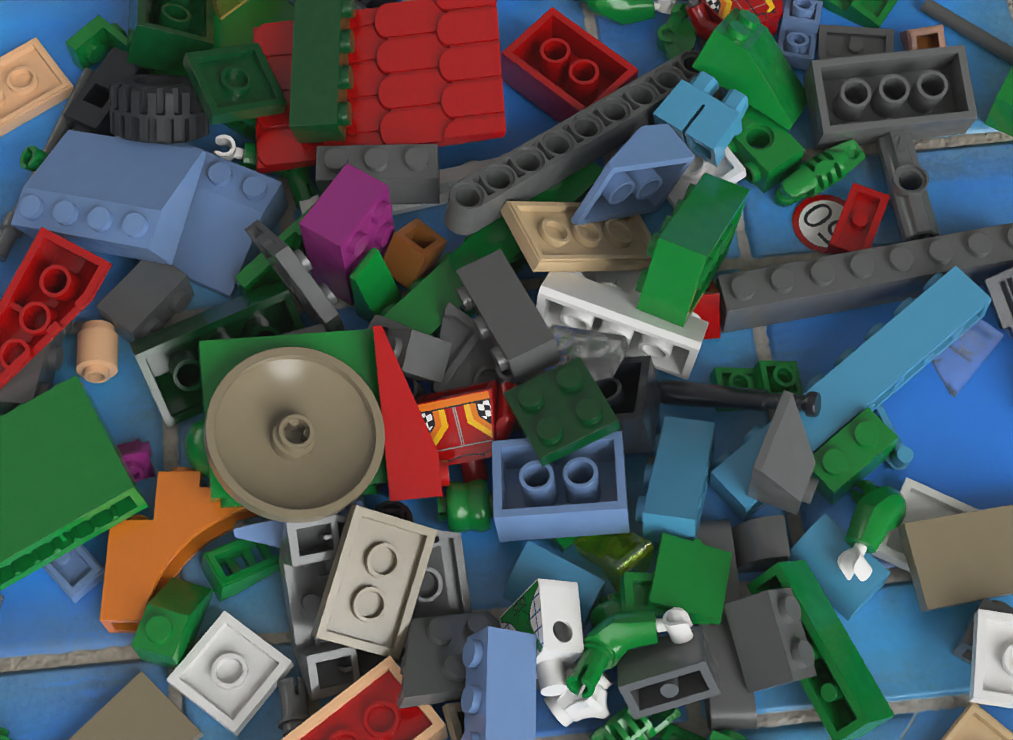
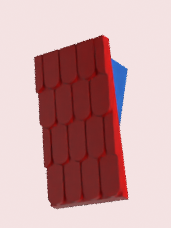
M411 0L386 3L376 8L356 10L355 18H350L349 27L354 34L355 49L354 53H349L348 65H351L353 70L354 84L353 89H347V101L351 103L352 125L346 126V141L298 142L289 127L294 20L265 23L260 27H254L253 43H259L287 101L284 113L255 118L256 172L268 173L315 166L317 146L438 144V147L503 138L506 133L497 0Z

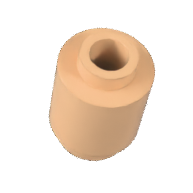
M104 320L87 321L82 325L81 331L77 334L76 372L88 382L104 383L118 372L119 336L115 332L113 324Z

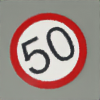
M826 194L816 195L803 200L796 207L792 217L793 230L800 242L816 252L828 253L826 252L846 201Z

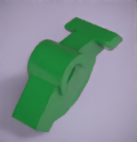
M687 3L675 4L667 23L660 26L657 31V47L660 51L664 52L667 61L682 52L694 50L696 33L693 25L687 19L688 14L685 9L688 6Z

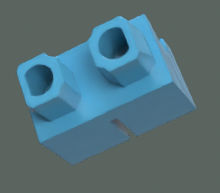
M701 71L690 83L681 79L655 110L653 117L655 125L668 123L692 153L718 167L725 157V149L735 135L738 136L742 132L741 119L749 106L748 98L736 89H730L723 100L719 101L713 97L719 89L718 81L713 76Z

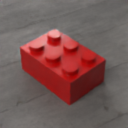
M553 7L501 52L502 80L559 123L638 78V69Z

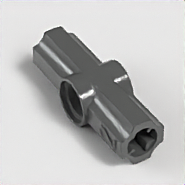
M903 130L890 131L887 135L878 138L876 148L888 187L886 194L890 195L888 206L895 213L902 241L908 242L939 236L926 189L929 177L926 171L919 165L911 134H906Z

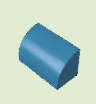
M824 513L790 550L788 561L806 560L832 607L849 621L883 587L891 572L870 553H865L864 557L872 568L871 575L867 580L860 581L854 573L852 579L848 580L837 562L841 553L852 548L845 540L847 532Z
M528 540L509 576L503 598L514 603L538 578L577 582L583 632L590 620L592 609L599 604V599L604 595L606 581Z

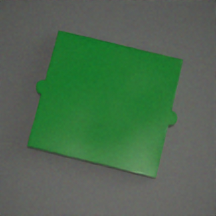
M663 532L660 536L647 604L665 610L680 607L688 613L689 617L719 625L722 618L732 553L704 545L700 539L691 541Z

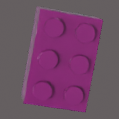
M347 163L300 221L299 225L307 259L313 267L311 270L312 278L319 285L325 283L337 298L351 306L355 302L349 277L350 274L373 247L378 249L382 258H384L395 233L388 185Z

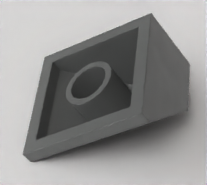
M784 390L754 463L748 497L797 515L802 502L811 503L819 480L812 477L816 462L793 393Z

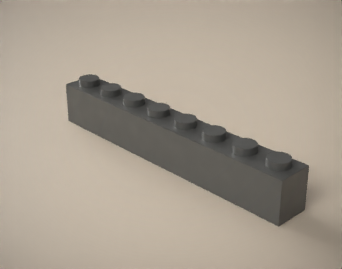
M1013 223L717 276L716 286L720 293V326L722 333L906 300L908 297L914 299L925 292L923 287L936 273L941 272L945 275L955 265L979 287L983 286L981 280L1013 266Z

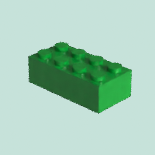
M704 173L696 185L689 184L683 200L679 199L677 201L672 216H666L660 232H655L650 240L646 256L652 259L649 268H643L636 284L635 291L641 293L636 309L684 327L728 255L750 189L708 173Z

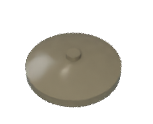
M280 347L254 354L236 365L223 378L215 390L207 410L204 424V444L208 462L215 477L236 502L267 519L286 523H306L333 516L346 509L362 495L380 466L384 452L385 428L382 413L374 394L365 381L352 368L337 358L317 350L302 347Z

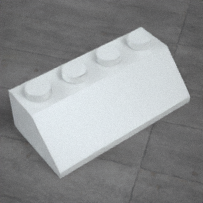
M549 272L541 284L537 296L536 308L550 331L622 357L651 355L655 369L685 380L689 379L709 322L701 320L700 316L692 312L684 327L638 310L636 308L640 297L624 292L621 287L613 283H598L589 280L580 272Z

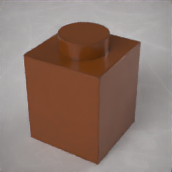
M415 218L393 234L383 260L392 277L409 290L410 286L418 278H425L435 269L447 240L420 219Z

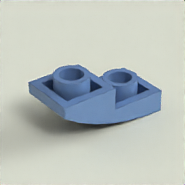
M785 0L777 44L792 68L807 70L814 59L823 1Z

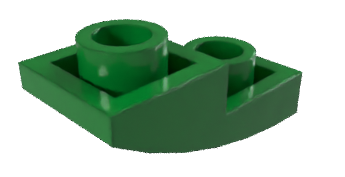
M758 361L753 368L715 367L709 374L711 384L767 389L770 393L778 394L786 390L799 396L803 395L797 361ZM715 408L716 412L745 411L743 409Z

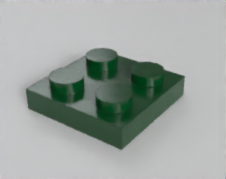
M259 43L185 53L182 64L210 125L285 112L287 101Z
M580 356L503 393L510 411L542 467L620 429L618 418Z

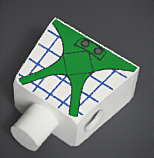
M538 578L499 619L502 629L537 634L536 679L539 681L540 693L544 696H556L567 691L565 670L583 654L584 650L579 590L577 582Z

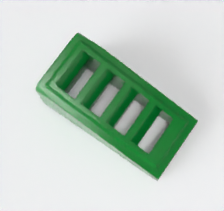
M239 538L203 553L202 571L218 600L221 602L279 571L280 554L274 556L266 544ZM257 548L264 561L258 563L251 550ZM240 556L242 557L245 565L247 566V568L243 570L240 569L238 563L235 560ZM224 565L227 567L230 575L227 577L221 568Z

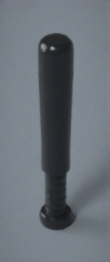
M663 380L660 382V403L665 405L767 411L768 409H777L783 394L770 393L767 389L689 381ZM810 391L806 395L799 396L793 394L799 412H805V415L808 417H817L821 410L820 393Z

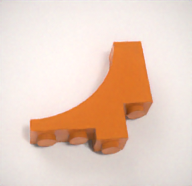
M175 467L171 471H158L153 520L146 516L133 515L109 529L100 611L101 623L109 633H136L147 604L172 577L175 578L181 569L200 550L224 534L233 531L237 520L259 515L245 507L222 509L220 501L211 502L210 488L207 486L200 471L189 467Z

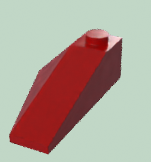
M43 227L40 228L0 300V390L93 301L112 263Z
M382 325L373 326L380 405L385 428L384 447L390 501L443 496L442 486H450L448 461H439L438 450Z

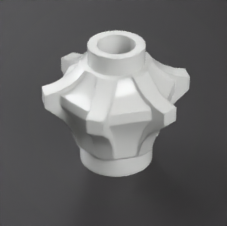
M575 663L565 670L566 680L575 668ZM604 672L595 687L593 695L589 698L582 697V692L586 687L584 684L578 696L567 689L566 692L560 695L545 697L544 701L557 720L565 727H568L574 721L578 722L585 718L606 719L611 715L607 706V688L613 683Z

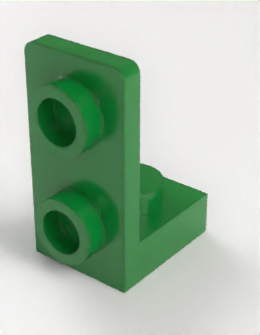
M97 15L65 43L74 65L83 71L84 68H90L94 64L99 63L113 47L127 52L128 36L117 23L110 24L100 15ZM153 68L148 69L150 74H156Z

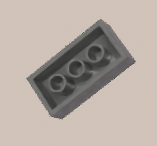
M965 45L812 60L803 77L815 150L831 148L851 139H854L858 145L877 143L878 138L887 135L890 131L898 130L911 134L912 139L965 134L978 118Z

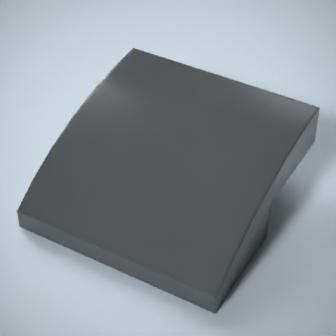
M819 25L817 33V60L893 52L894 29Z

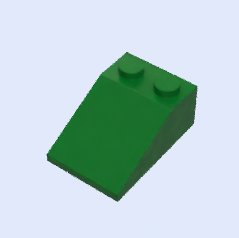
M735 7L714 29L692 68L698 72L704 71L713 76L718 81V85L727 91L736 89L747 96L750 106L787 130H790L807 106L805 88L768 28L760 23V19L754 13L744 9L739 10Z

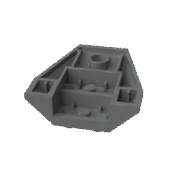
M333 515L314 522L283 523L279 565L291 645L311 700L342 693L387 658L311 635L347 516ZM444 530L437 531L411 619L472 613L461 533ZM404 647L402 648L399 660L393 659L397 665L401 663L405 654Z

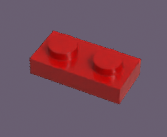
M853 182L826 252L835 255L871 248L890 195Z

